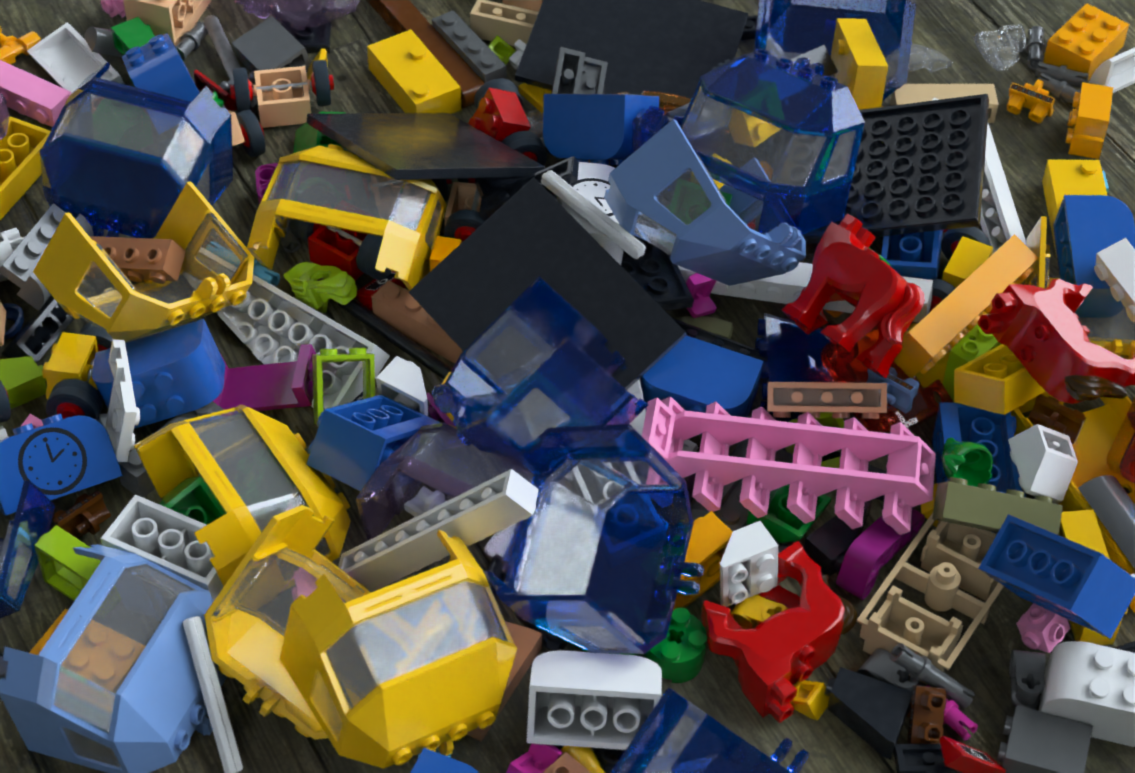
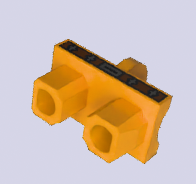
M1037 80L1034 86L1026 83L1024 87L1012 82L1009 88L1007 111L1017 115L1020 114L1023 107L1031 109L1029 119L1040 124L1046 116H1052L1055 98L1049 96V91L1042 89L1043 81Z

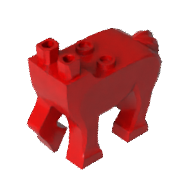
M846 214L839 225L831 222L816 248L812 274L807 286L802 289L798 299L788 303L782 311L791 320L795 321V324L806 334H810L828 323L823 313V307L826 303L846 301L856 307L845 321L837 325H828L821 333L835 345L838 343L844 350L850 353L855 344L877 325L879 332L878 340L856 359L867 369L886 379L892 362L902 351L904 333L922 310L925 302L924 292L918 285L908 283L891 266L880 260V256L869 248L876 237L867 229L861 227L863 224L857 218Z

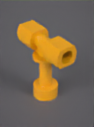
M0 26V60L11 65L16 62V56L22 53L27 56L30 55L27 50L40 42L41 38L33 31L18 39L15 36L6 37L1 33L2 29Z

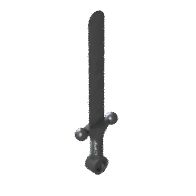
M210 15L204 19V24L230 79L227 82L223 81L220 83V87L227 91L230 85L234 84L233 69L241 67L218 18ZM250 72L248 75L250 81H255L254 72ZM254 97L251 101L253 114L258 111L257 100Z

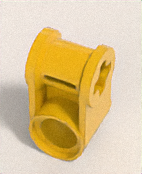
M756 594L737 603L730 614L742 629H753L770 616L788 608L781 603L773 602Z

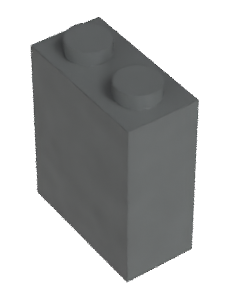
M273 16L232 42L238 60L250 72L305 66L306 68L311 65L305 47Z
M1017 705L1013 717H1006L1003 734L1008 735L1007 743L1001 742L997 761L1002 762V767L1006 770V773H1084L1093 725Z

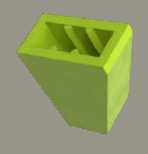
M32 356L0 359V380L8 393L11 409L46 394V379L42 375L43 365L38 366Z

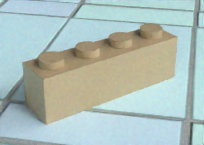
M477 0L470 13V28L483 40L492 41L498 35L511 46H515L514 43L519 39L527 45L539 12L488 0Z
M893 84L890 105L932 101L933 98L941 100L988 94V123H994L998 100L994 84Z

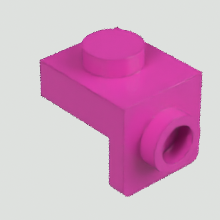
M698 273L691 275L686 281L694 299L693 307L687 308L693 318L714 313L717 308L709 297L716 280Z
M531 743L529 751L512 761L506 773H543L562 756V751L554 745Z

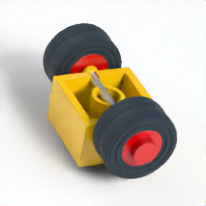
M89 322L81 328L79 334L62 332L58 343H54L50 360L44 363L42 372L43 378L47 381L46 412L48 417L61 414L62 418L87 416L95 420L98 419L102 410L103 400L92 378V370L96 352L111 348L113 338L105 328L94 322Z

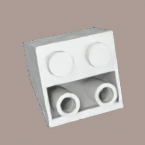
M1036 424L1008 439L1011 448L1010 457L1017 466L1020 475L1019 484L1023 491L1033 496L1053 498L1052 502L1056 504L1062 502L1078 464L1070 437Z
M761 521L732 532L720 562V604L725 607L734 603H740L751 596L767 592L773 587L778 586V544Z

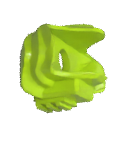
M302 262L290 268L283 275L290 283L291 291L295 293V298L322 313L327 312L329 299H333L341 305H346L357 294L355 280L346 271H342L335 266H320L312 262Z

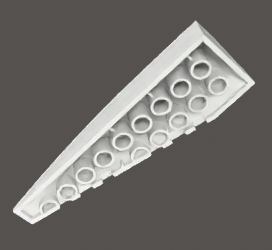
M205 246L199 254L201 260L220 273L227 275L230 280L239 268L235 263ZM189 272L183 275L195 290L202 283V279ZM254 274L252 284L246 292L244 301L236 306L232 305L217 311L218 316L264 365L297 361L300 345L312 344L316 354H320V349H337L338 354L349 353V348H366V353L374 354L376 379L390 357L377 345ZM362 361L322 362L323 411L324 409L351 403L363 391Z

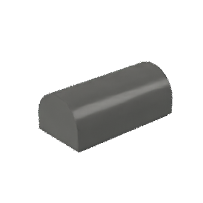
M93 26L86 30L83 37L92 52L117 57L122 56L114 46L111 30Z

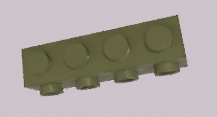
M950 477L949 481L938 483L932 519L998 533L1009 514L1058 535L1063 505L1052 503L1053 498L1036 495L1034 499L1024 497V492L1007 489L1006 493L997 492L996 486L979 483L977 487L967 485V480Z

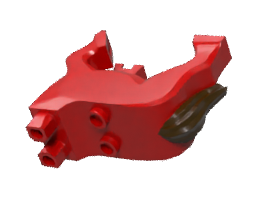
M1052 279L1046 288L1033 285L1009 284L1003 293H996L993 297V308L990 313L982 315L978 320V325L985 334H992L999 343L1007 346L1032 378L1049 395L1061 402L1074 404L1086 400H1096L1099 397L1123 399L1128 396L1125 387L1135 385V354L1130 360H1127L1090 342L1087 336L1090 330L1086 325L1082 326L1078 320L1079 317L1075 311L1093 287L1085 283L1074 285L1061 279Z
M799 541L778 553V572L792 577L800 583V597L779 584L767 592L757 594L760 597L785 605L788 608L787 610L770 616L753 629H742L731 616V608L707 600L703 602L701 613L709 650L734 659L738 668V680L744 695L763 718L770 714L778 723L786 720L794 712V707L790 702L796 697L797 689L793 684L798 682V680L800 682L807 680L815 669L826 662L836 652L841 635L849 632L857 621V611L852 603L836 595L830 589L828 574L825 576L821 575V567L806 554Z

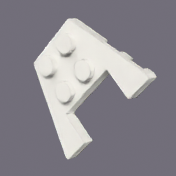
M112 339L108 363L114 377L108 414H100L98 422L108 432L117 461L128 462L129 451L134 450L135 435L133 430L134 425L138 426L140 411L139 408H136L125 341Z

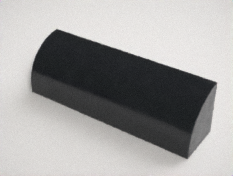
M86 277L79 292L87 299H90L99 288ZM51 296L42 309L33 315L4 349L2 354L8 359L32 356L37 364L73 321L74 317L67 314Z

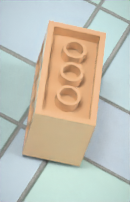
M212 0L123 1L127 21L139 17L145 25L148 24L151 27L155 36L168 33L176 46L181 41V36L195 26Z

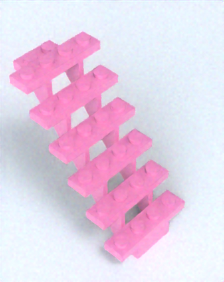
M671 396L663 400L655 398L648 401L640 448L651 457L646 487L650 496L663 507L674 503L677 480L696 473L692 497L709 512L720 510L724 486L743 478L739 502L754 516L760 518L768 514L770 491L790 484L787 508L806 524L815 520L817 497L837 489L834 506L835 514L851 529L862 526L865 502L885 495L882 510L883 519L887 525H890L899 535L910 532L912 508L933 500L936 453L920 437L914 436L901 422L892 425L890 433L868 431L855 417L845 420L844 428L822 426L809 412L799 415L798 423L775 420L763 407L753 410L752 418L731 416L717 402L707 405L706 413L686 411ZM702 433L699 453L682 451L685 440ZM748 439L746 458L728 456L731 445ZM795 444L793 463L775 461L776 451ZM841 449L839 469L821 467L822 456ZM888 454L887 474L868 472L869 461Z

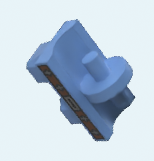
M891 366L886 379L869 369L867 370V383H887L888 404L904 413H908L911 410L913 399L918 394V381L911 377L904 381L897 377L896 370Z

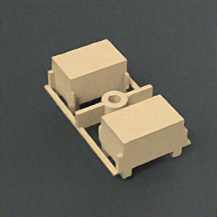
M932 513L856 622L862 624L860 638L865 640L863 651L870 655L878 648L891 653L897 644L903 643L921 657L924 655L929 658L936 668L944 672V668L950 669L978 625L986 622L990 607L1004 586L978 569L997 535L987 530L938 521L937 528L935 530L932 529L927 537V542L920 559L922 561L921 568L930 572V574L906 563L935 520L932 519ZM895 578L924 593L926 604L933 610L947 611L953 608L974 620L957 644L963 628L961 620L952 617L949 622L901 597L903 590L892 586L889 590L887 599L878 612H874L869 620L866 618ZM959 588H961V589H963V590H965V591H967V592H969V593H971V594H973V595H975V596H977V597H979V598L985 600L986 602L984 603V602H982V601H980V600H978V599H976V598H974V597H972V596L966 594L965 592L959 590Z

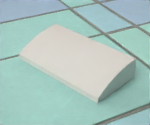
M68 22L27 50L31 57L61 88L71 92L72 99L80 107L92 105L94 97L100 93L111 94L126 87L120 74L99 53L92 52L86 40Z
M1135 48L1100 64L1092 74L1089 83L1113 87V93L1134 84Z

